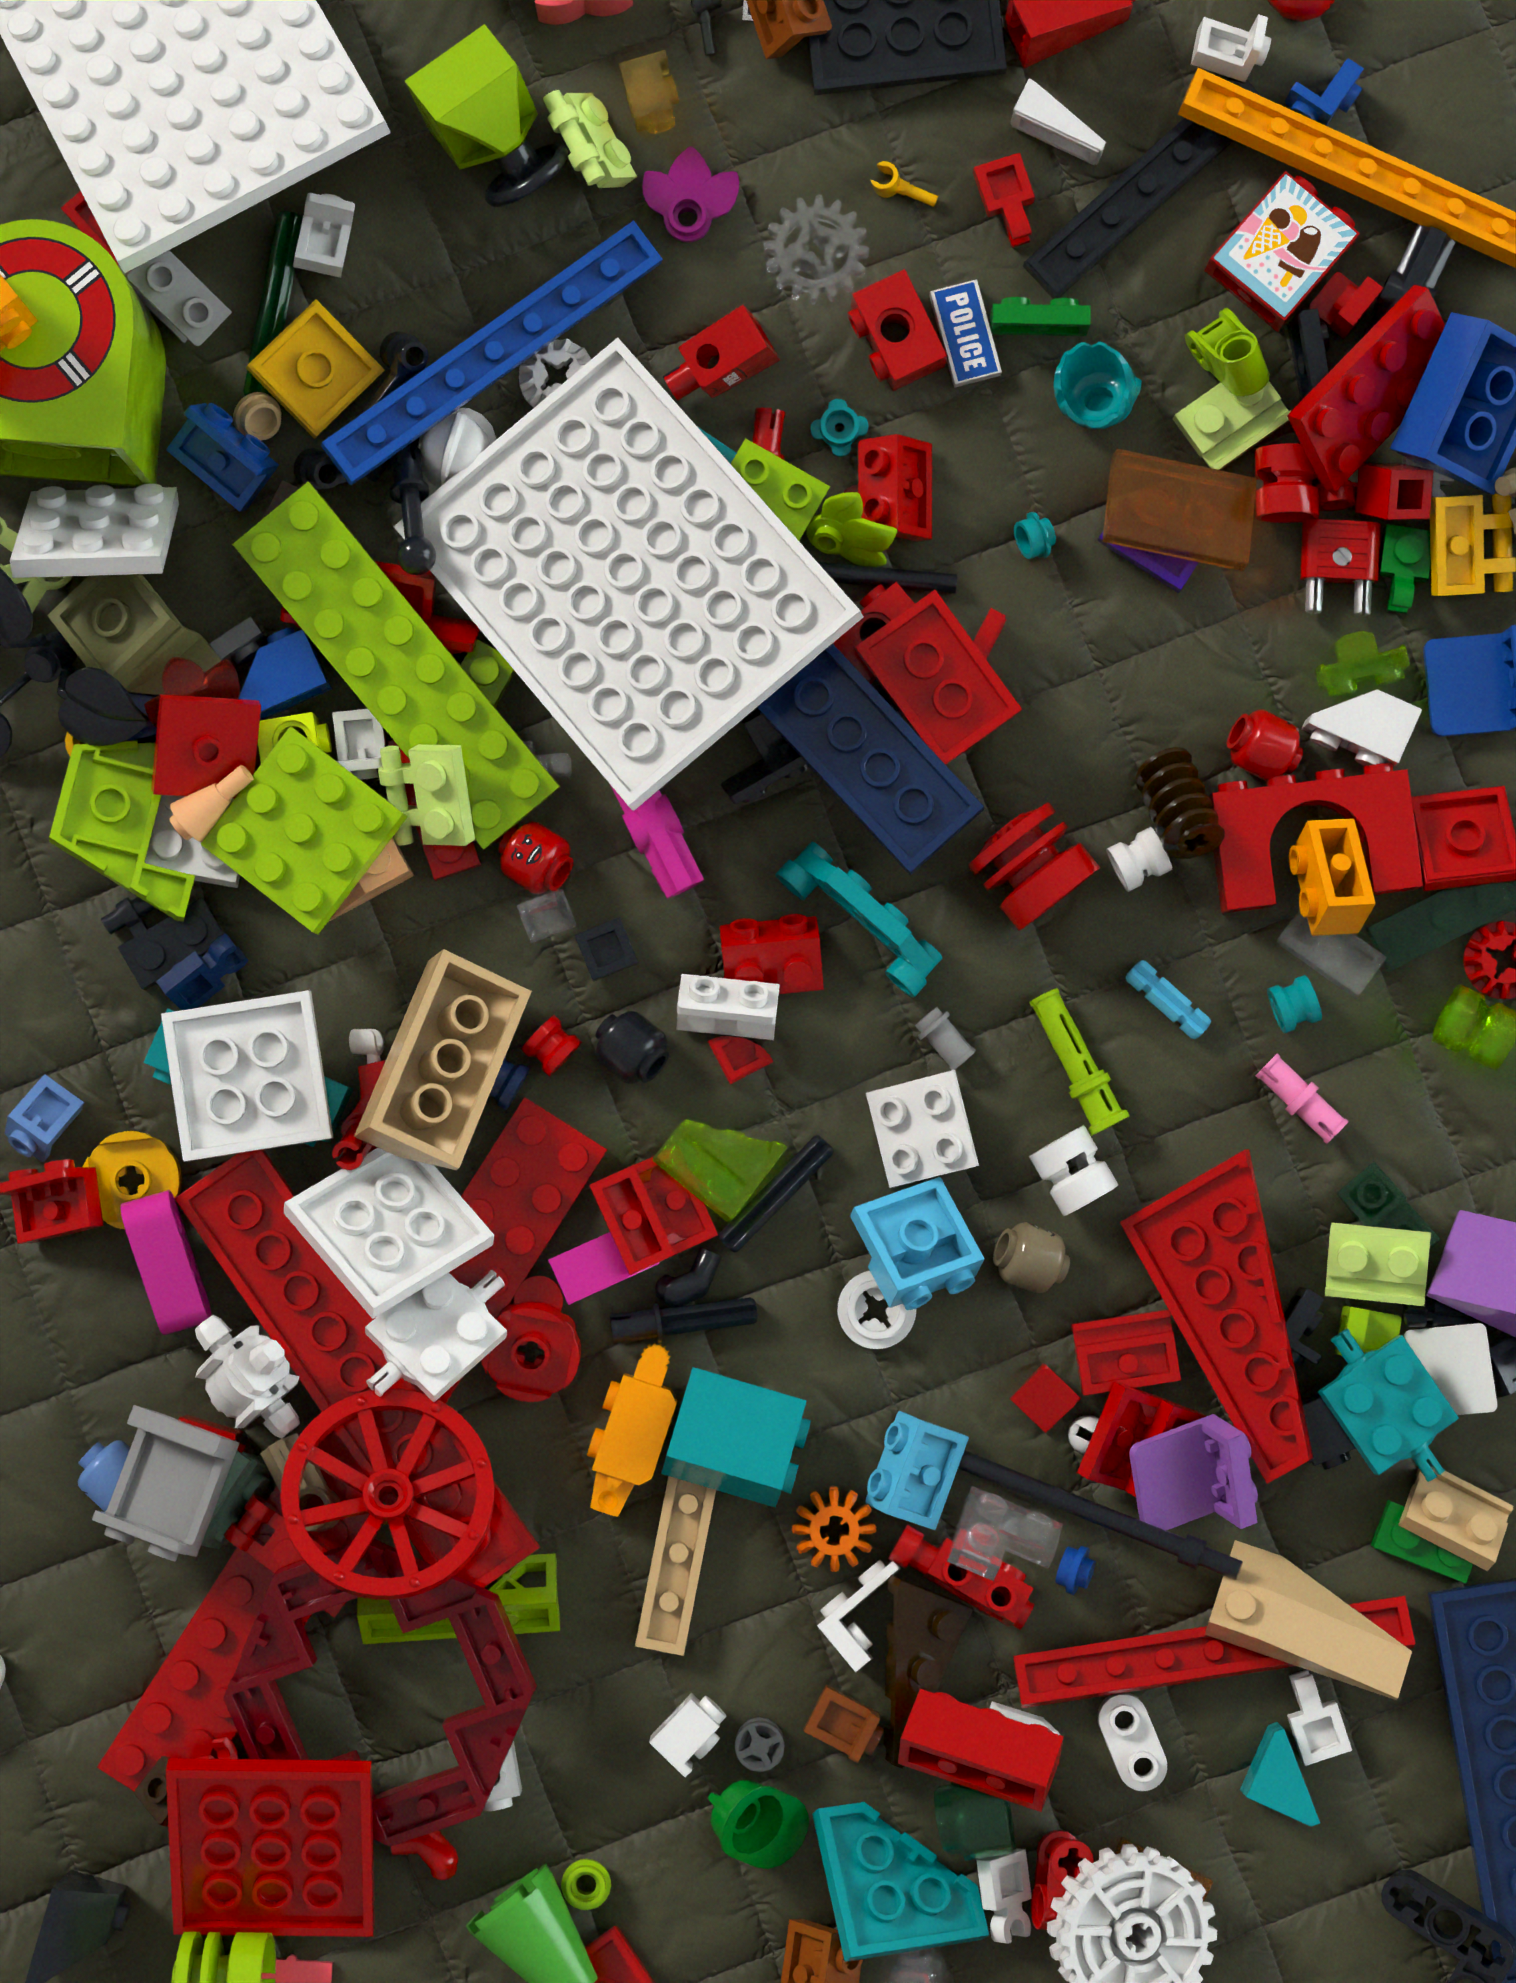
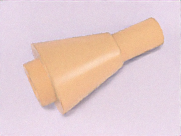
M240 765L218 784L209 785L171 803L170 809L173 815L169 818L170 823L184 839L190 840L193 837L197 841L202 842L231 803V798L254 780L253 776L243 765Z

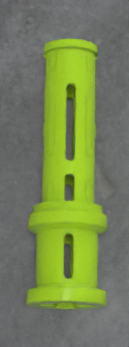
M1058 988L1030 1001L1031 1007H1033L1072 1083L1069 1086V1094L1072 1099H1078L1091 1124L1088 1128L1090 1135L1093 1136L1130 1117L1127 1110H1121L1108 1084L1111 1080L1108 1072L1105 1073L1104 1069L1098 1070L1059 994Z

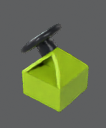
M485 24L405 80L428 130L459 170L487 161H495L501 173L490 183L485 192V200L490 206L503 207L523 199L550 181L566 164L569 150L565 145L553 143L534 150L527 140L526 135L538 115L517 64Z

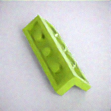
M556 1553L529 1555L497 1578L498 1582L489 1589V1591L499 1595L515 1634L560 1631ZM546 1571V1587L524 1588L517 1582L526 1572ZM357 1598V1618L363 1644L457 1638L449 1618L403 1634L389 1600Z

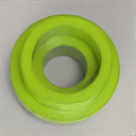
M580 1859L573 1862L567 1867L562 1877L561 1889L563 1896L570 1905L580 1910H592L599 1907L606 1901L610 1893L611 1878L609 1872L600 1862L593 1859ZM583 1875H589L594 1878L596 1887L592 1891L584 1892L577 1885L578 1878Z

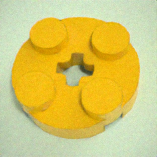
M124 1131L112 1134L99 1143L100 1145L92 1151L90 1157H87L83 1167H96L103 1221L115 1228L125 1229L120 1209L122 1203L170 1190L174 1198H176L181 1192L182 1173L177 1157L170 1150L166 1142L147 1133ZM135 1166L136 1173L144 1175L145 1179L144 1184L138 1186V1193L134 1195L129 1194L128 1187L119 1186V1177L127 1175V1167Z

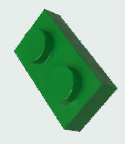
M1007 297L1001 300V304H993L990 313V330L993 335L1086 336L1091 323V305H1079V300L1073 298H1056L1050 300V305L1030 304V299Z
M1387 1500L1370 1546L1466 1583L1473 1564L1399 1526L1405 1506Z

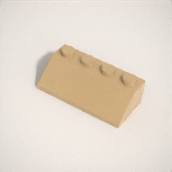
M445 949L428 960L354 1137L400 1158L458 1170L532 991Z

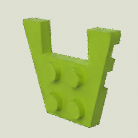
M125 741L107 746L74 744L52 824L49 842L173 919L184 922L195 876L145 863L162 795L153 794L151 790L156 742L138 743V741Z

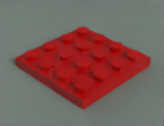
M168 1758L166 1789L173 1935H183L184 1932H200L201 1935H208L209 1932H220L221 1935H235L237 1932L272 1933L273 1936L373 1937L375 1909L372 1761Z

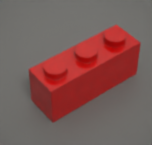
M920 1689L901 1736L898 1764L1042 1812L1060 1761L1064 1736L1055 1734L1049 1728L1039 1724L1028 1725L1007 1718L1001 1712L991 1708L980 1709L959 1702L947 1693H932Z

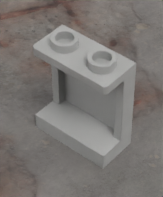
M170 250L124 274L147 309L183 343L189 340L194 345L200 346L232 313Z
M134 1405L127 1424L138 1428L107 1510L105 1512L95 1510L92 1520L106 1525L104 1535L128 1544H133L135 1537L150 1542L148 1552L172 1561H176L179 1554L197 1557L239 1442L157 1411Z

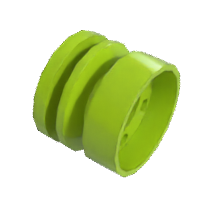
M184 1932L180 1939L171 1983H275V1979H261L262 1973H276V1951L272 1933L237 1932L231 1945L230 1954L225 1955L220 1932H209L204 1947L200 1932Z

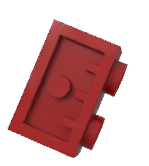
M900 434L859 441L858 493L863 501L861 518L896 528L897 534L895 537L916 542L932 540V443Z

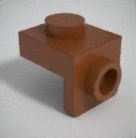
M825 1685L803 1731L846 1753L850 1760L858 1763L863 1752L870 1756L873 1754L884 1729L878 1726L880 1720L878 1711Z

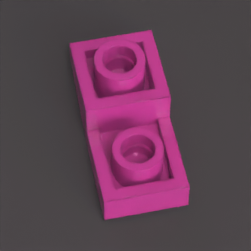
M610 1232L548 1260L568 1305L660 1264L658 1262L629 1276Z

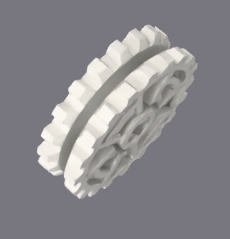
M1123 1844L1119 1854H1114L1107 1847L1099 1850L1098 1861L1091 1863L1088 1859H1083L1078 1863L1080 1874L1076 1878L1066 1875L1061 1883L1066 1890L1063 1897H1053L1050 1906L1057 1912V1917L1055 1920L1047 1922V1933L1056 1937V1943L1051 1945L1049 1950L1051 1957L1054 1960L1060 1961L1061 1967L1058 1971L1067 1982H1202L1203 1978L1198 1971L1201 1965H1211L1214 1957L1207 1950L1209 1942L1217 1940V1929L1208 1925V1920L1215 1915L1211 1903L1203 1902L1202 1897L1206 1890L1202 1884L1194 1881L1190 1875L1191 1873L1170 1856L1167 1858L1160 1856V1852L1157 1849L1148 1846L1143 1853H1138L1137 1848L1133 1844Z

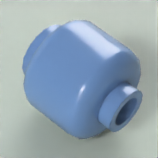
M122 1440L113 1441L107 1447L97 1442L78 1462L84 1469L78 1479L79 1488L104 1512L108 1508L131 1448Z

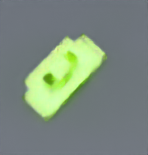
M1358 631L1344 635L1334 644L1338 663L1326 666L1324 664L1318 665L1315 668V674L1319 690L1327 689L1329 697H1336L1358 690L1357 682L1374 678L1376 686L1405 679L1403 670L1410 666L1405 644L1399 645L1396 649L1378 652L1374 633Z

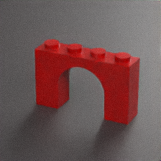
M1381 763L1363 767L1364 775L1345 777L1344 769H1332L1316 772L1314 781L1297 783L1296 775H1282L1267 779V786L1248 789L1247 781L1218 784L1219 792L1212 793L1209 797L1212 801L1211 809L1218 815V825L1224 828L1225 838L1221 845L1213 850L1221 914L1265 909L1276 905L1270 858L1271 836L1276 824L1286 812L1302 806L1325 807L1335 811L1344 819L1354 818L1373 895L1413 891L1422 887L1423 880L1408 769L1394 771L1392 763Z

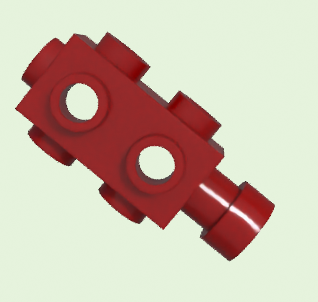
M907 1524L888 1557L890 1561H894L904 1569L908 1565L923 1573V1578L939 1586L943 1591L949 1592L977 1608L986 1616L994 1618L1007 1627L1012 1625L1019 1630L1022 1629L1035 1605L1028 1600L1034 1588L1024 1583L1027 1576L1022 1571L1005 1562H1000L998 1567L981 1558L984 1551L979 1546L959 1536L955 1542L946 1538L938 1548L923 1539L925 1534ZM949 1567L955 1568L959 1572V1581H954L949 1577ZM992 1592L1001 1596L1003 1600L1002 1607L993 1603L991 1598Z

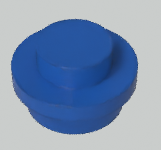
M1068 1546L1062 1556L1055 1583L1066 1587L1065 1592L1074 1595L1079 1587L1087 1589L1091 1581L1096 1561L1089 1559L1090 1549L1088 1547L1080 1546L1079 1549Z

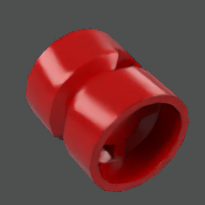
M1284 443L1257 448L1255 450V478L1263 482V486L1255 492L1256 519L1268 523H1299L1307 519H1318L1319 489L1312 485V481L1317 478V475L1302 445L1298 443Z

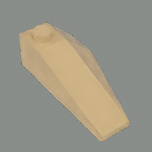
M1236 1540L1234 1541L1230 1556L1243 1561L1236 1580L1223 1575L1205 1635L1394 1700L1398 1699L1412 1654L1410 1649L1283 1556Z

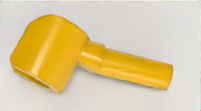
M887 161L877 164L879 171L893 176V179L888 184H879L877 181L870 180L877 195L889 198L898 193L929 206H935L938 198L937 195L900 179L894 164Z

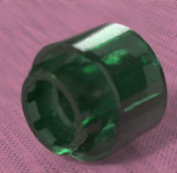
M953 1782L950 1785L938 1786L934 1791V1806L939 1837L944 1851L950 1855L963 1853L965 1861L1016 1854V1839L1010 1801Z

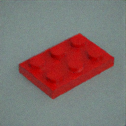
M933 590L854 648L909 726L945 765L1022 710L936 590Z

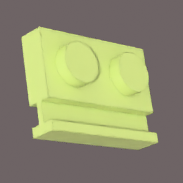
M1270 381L1259 392L1244 397L1235 396L1230 393L1220 382L1176 413L1173 421L1200 458L1202 457L1210 467L1211 473L1215 475L1290 422L1287 415L1291 410L1288 411L1281 401L1282 398Z
M1331 1222L1325 1296L1424 1306L1431 1232Z

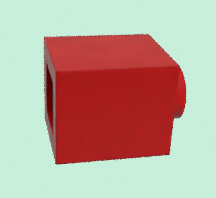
M1363 463L1359 467L1355 512L1387 520L1430 519L1434 470L1403 463Z

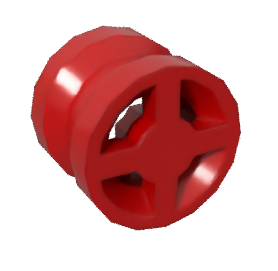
M553 1015L528 1039L521 1050L528 1057H536L542 1063V1071L550 1077L575 1053L583 1042L576 1035H568L562 1029V1022Z

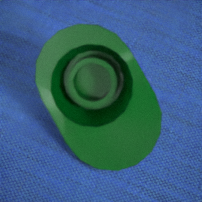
M739 1780L726 1788L721 1795L710 1793L708 1796L709 1801L714 1806L710 1819L713 1832L720 1840L722 1851L731 1858L756 1868L770 1869L780 1866L792 1858L805 1840L809 1826V1815L805 1805L790 1794L754 1781Z

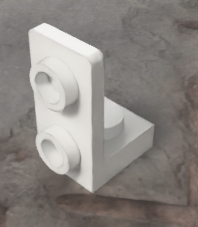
M881 1560L877 1561L858 1578L863 1585L862 1588L849 1599L841 1592L820 1610L825 1619L817 1626L855 1672L859 1671L873 1659L867 1651L873 1643L856 1622L851 1623L847 1627L842 1619L883 1585L891 1575H894L901 1569L894 1561L887 1566Z

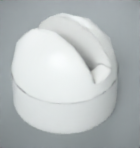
M1083 1415L1071 1423L1068 1430V1439L1071 1446L1077 1452L1084 1455L1090 1442L1076 1435L1079 1427L1081 1426L1093 1433L1099 1418L1092 1415Z

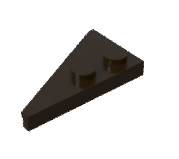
M891 1575L888 1580V1591L894 1594L893 1622L887 1623L886 1639L889 1642V1652L886 1656L885 1696L891 1699V1724L884 1726L883 1744L886 1748L885 1760L903 1769L904 1766L898 1764L900 1740L920 1689L932 1693L937 1692L973 1609L959 1601Z

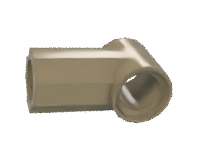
M300 1432L278 1440L260 1453L280 1493L284 1467L294 1443L301 1434ZM308 1462L300 1487V1510H305L308 1500L315 1495L323 1500L324 1505L341 1502L339 1496L329 1488L320 1469ZM339 1520L305 1528L307 1531L324 1532L332 1529Z

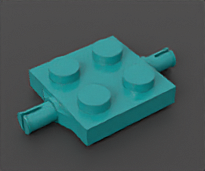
M1345 1329L1339 1335L1334 1336L1331 1342L1335 1344L1347 1365L1343 1368L1338 1378L1323 1387L1318 1393L1373 1474L1380 1475L1398 1461L1412 1457L1427 1482L1435 1479L1437 1475H1441L1445 1469L1442 1468L1428 1446L1439 1432L1458 1420L1459 1417L1403 1335L1396 1336L1378 1350L1365 1353L1351 1335L1349 1329Z

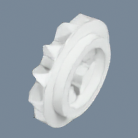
M567 338L564 340H554L520 365V388L524 398L533 408L561 385L555 383L543 391L549 380L544 363L549 367L552 365L555 369H560L571 362L566 372L568 380L591 360L585 348L578 346Z
M870 1271L853 1277L843 1288L838 1301L837 1313L844 1332L855 1343L870 1349L888 1348L899 1343L908 1335L913 1327L916 1309L906 1310L903 1304L892 1308L888 1306L885 1312L888 1316L887 1320L891 1324L889 1328L883 1322L880 1323L876 1318H872L869 1321L865 1320L860 1324L858 1320L864 1316L863 1313L868 1309V1305L865 1302L866 1298L862 1293L867 1291L870 1296H873L878 1301L884 1299V1296Z

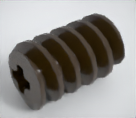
M1173 747L1155 753L1148 758L1138 769L1135 780L1138 790L1142 793L1143 802L1148 807L1150 819L1155 823L1156 833L1161 838L1164 851L1174 858L1191 859L1203 856L1220 846L1225 838L1224 828L1218 825L1217 813L1211 809L1212 801L1210 797L1204 794L1205 785L1198 778L1197 767L1191 763V753L1187 749Z

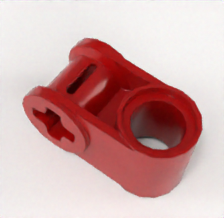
M1060 1829L1045 1834L1038 1843L1036 1851L1035 1887L1031 1899V1916L1035 1929L1047 1930V1922L1055 1920L1057 1917V1912L1050 1906L1053 1897H1063L1066 1890L1061 1883L1066 1875L1076 1878L1080 1874L1078 1863L1081 1862V1858H1086L1091 1863H1094L1090 1848L1080 1840H1077L1068 1831ZM1069 1850L1072 1851L1071 1857H1067ZM1059 1858H1063L1062 1865L1058 1863Z

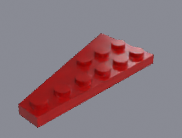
M1245 1149L1122 1220L1120 1224L1234 1427L1245 1433L1251 1446V1457L1268 1484L1313 1459V1453L1250 1150Z

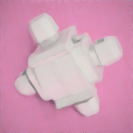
M212 1315L195 1329L196 1338L204 1350L212 1352V1355L198 1368L195 1377L206 1380L205 1390L211 1398V1403L218 1412L224 1413L226 1417L236 1419L235 1428H244L262 1415L266 1420L263 1424L269 1431L281 1439L284 1438L300 1424L299 1417L291 1404H285L282 1400L298 1384L299 1376L289 1374L290 1363L284 1356L285 1350L276 1340H271L268 1336L259 1335V1326H250L233 1338L229 1334L232 1330L221 1318Z

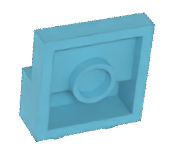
M941 1177L856 1206L850 1215L872 1257L868 1268L889 1308L903 1304L906 1310H913L926 1304L932 1298V1292L946 1288L949 1294H956L966 1290L975 1282L974 1277H976L984 1257Z

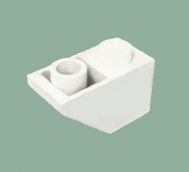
M1377 689L1313 713L1305 720L1302 730L1311 733L1310 740L1323 748L1337 751L1340 746L1356 753L1355 761L1364 766L1392 763L1394 767L1402 757L1422 709Z

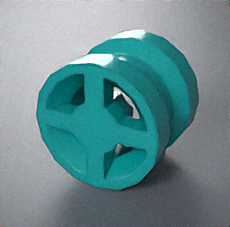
M1306 975L1295 978L1292 985L1287 987L1275 985L1267 988L1273 1014L1284 1034L1295 1030L1297 1024L1303 1021L1312 1024L1322 1020L1318 998Z

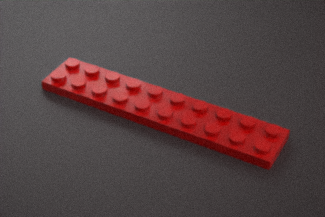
M265 1150L238 1153L174 1199L270 1338L276 1340L285 1350L284 1356L290 1363V1367L299 1376V1380L322 1412L346 1397L371 1390L366 1381L387 1364L383 1351L365 1334V1327L375 1318L372 1319L283 1213L284 1202L296 1195ZM400 1378L389 1388L405 1389L425 1394L417 1385L405 1381L403 1378ZM394 1410L372 1412L388 1469L395 1470L422 1416L411 1412ZM355 1417L334 1430L364 1474L369 1478L373 1474V1469L358 1417ZM437 1424L409 1480L410 1482L468 1461L469 1458L453 1435ZM475 1476L416 1498L414 1501L469 1525L476 1501ZM495 1481L494 1508L488 1531L475 1555L456 1574V1576L482 1588L488 1586L541 1548ZM387 1493L382 1497L386 1505H392L398 1499V1496L393 1493ZM406 1517L404 1519L409 1539L424 1561L431 1565L442 1559L459 1542L458 1539Z

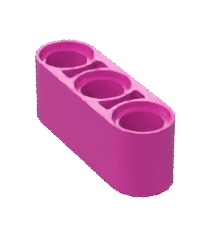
M166 1190L122 1203L120 1209L124 1228L160 1332L164 1336L199 1326L203 1321L212 1316L211 1307L172 1192Z

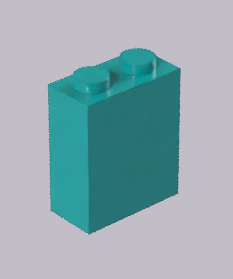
M692 1367L661 1474L776 1508L781 1491L791 1494L799 1465L791 1463L790 1459L794 1447L803 1449L811 1420L802 1418L807 1400Z

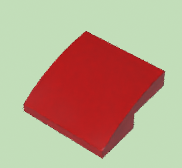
M678 1145L589 1185L629 1276L718 1235Z
M1114 1382L1077 1473L1088 1480L1124 1490L1136 1497L1129 1455L1132 1445L1204 1418L1206 1415L1156 1395Z

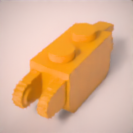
M656 1343L653 1345L649 1344L648 1348L645 1347L643 1349L644 1352L641 1353L642 1358L638 1361L634 1376L625 1373L621 1383L615 1381L610 1383L602 1409L611 1411L605 1430L595 1428L587 1452V1456L595 1458L592 1470L596 1471L590 1508L618 1517L633 1486H639L653 1477L678 1402L672 1388L663 1386L668 1370L667 1364L670 1363L669 1359L671 1356L668 1355L669 1350L667 1351L665 1347L661 1346V1343L659 1345Z

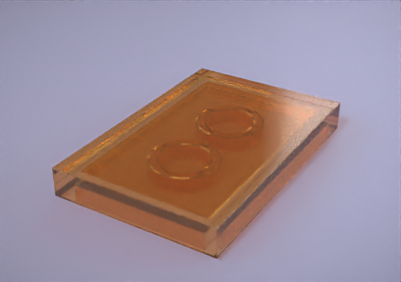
M1116 448L1111 460L1102 542L1244 571L1249 564L1257 479Z

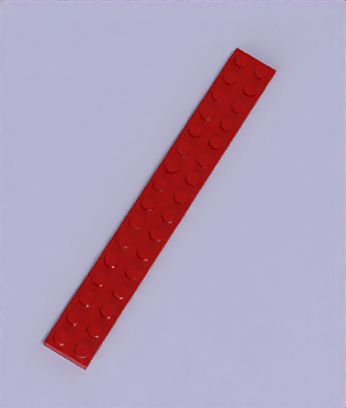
M524 1097L461 1196L494 1234L493 1245L449 1272L459 1283L468 1286L470 1289L483 1279L490 1270L496 1272L497 1277L500 1276L505 1286L485 1302L488 1312L494 1318L499 1315L505 1306L510 1305L514 1295L528 1277L608 1149ZM463 1377L438 1400L447 1404ZM335 1430L318 1445L319 1449L365 1475ZM320 1469L329 1488L339 1496L341 1501L363 1497V1494ZM276 1486L267 1502L282 1512L281 1493ZM317 1495L312 1496L308 1500L305 1509L323 1506V1500ZM369 1514L340 1519L332 1529L324 1532H307L332 1550L351 1543ZM263 1522L254 1536L266 1544L275 1530ZM236 1548L97 1766L98 1769L135 1792V1789L162 1756L197 1759L201 1756L212 1755L214 1759H218L217 1752L213 1749L211 1742L214 1739L228 1738L232 1741L238 1732L223 1697L230 1680L235 1674L252 1626L267 1596L266 1592L274 1575L272 1571L248 1553ZM313 1614L300 1618L304 1627Z

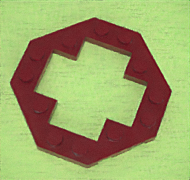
M376 1539L372 1541L353 1571L356 1574L375 1578L404 1576L396 1548ZM351 1543L329 1550L323 1554L338 1565ZM415 1557L419 1571L431 1566V1564ZM302 1560L278 1569L273 1575L266 1592L267 1596L241 1653L240 1662L223 1697L249 1759L309 1760L275 1679L312 1667L318 1660L300 1618L358 1598V1596L341 1591L322 1580ZM456 1575L442 1585L425 1593L404 1599L389 1600L403 1634L449 1618L485 1703L482 1706L447 1717L442 1724L459 1764L458 1766L375 1794L372 1787L373 1839L389 1847L481 1816L537 1687L499 1595ZM357 1750L328 1759L361 1761Z

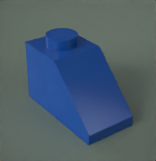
M290 627L266 638L268 645L257 650L238 699L259 700L261 704V721L332 690L313 644L303 630L295 632L293 627Z

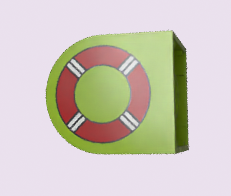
M26 219L1 224L0 274L38 322L30 327L32 332L24 342L15 348L8 349L5 347L0 351V476L136 487L149 483L156 484L166 376V356L162 336L154 318L112 256L90 236L68 225L48 220Z

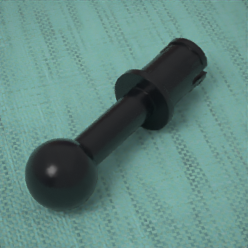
M407 445L390 458L394 484L390 488V497L396 503L401 504L405 540L401 542L397 550V561L400 567L408 574L422 575L431 570L436 561V550L433 544L424 537L421 502L429 496V486L423 481L421 449L414 446L412 448L413 456L411 457L410 445Z

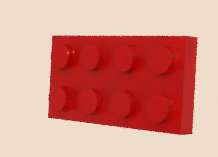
M1413 285L1287 415L1322 487L1337 491L1400 426L1445 327L1428 288Z

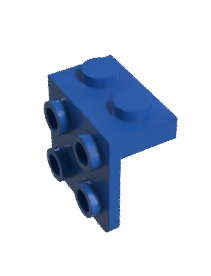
M1512 625L1504 632L1498 634L1431 639L1424 645L1423 655L1430 726L1435 736L1446 737L1516 730V625Z

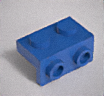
M206 403L189 405L184 412L188 419L166 451L239 512L246 511L276 471L279 464L268 456L270 449L261 440L250 434L244 436L232 426V417L221 407L213 403L208 405Z

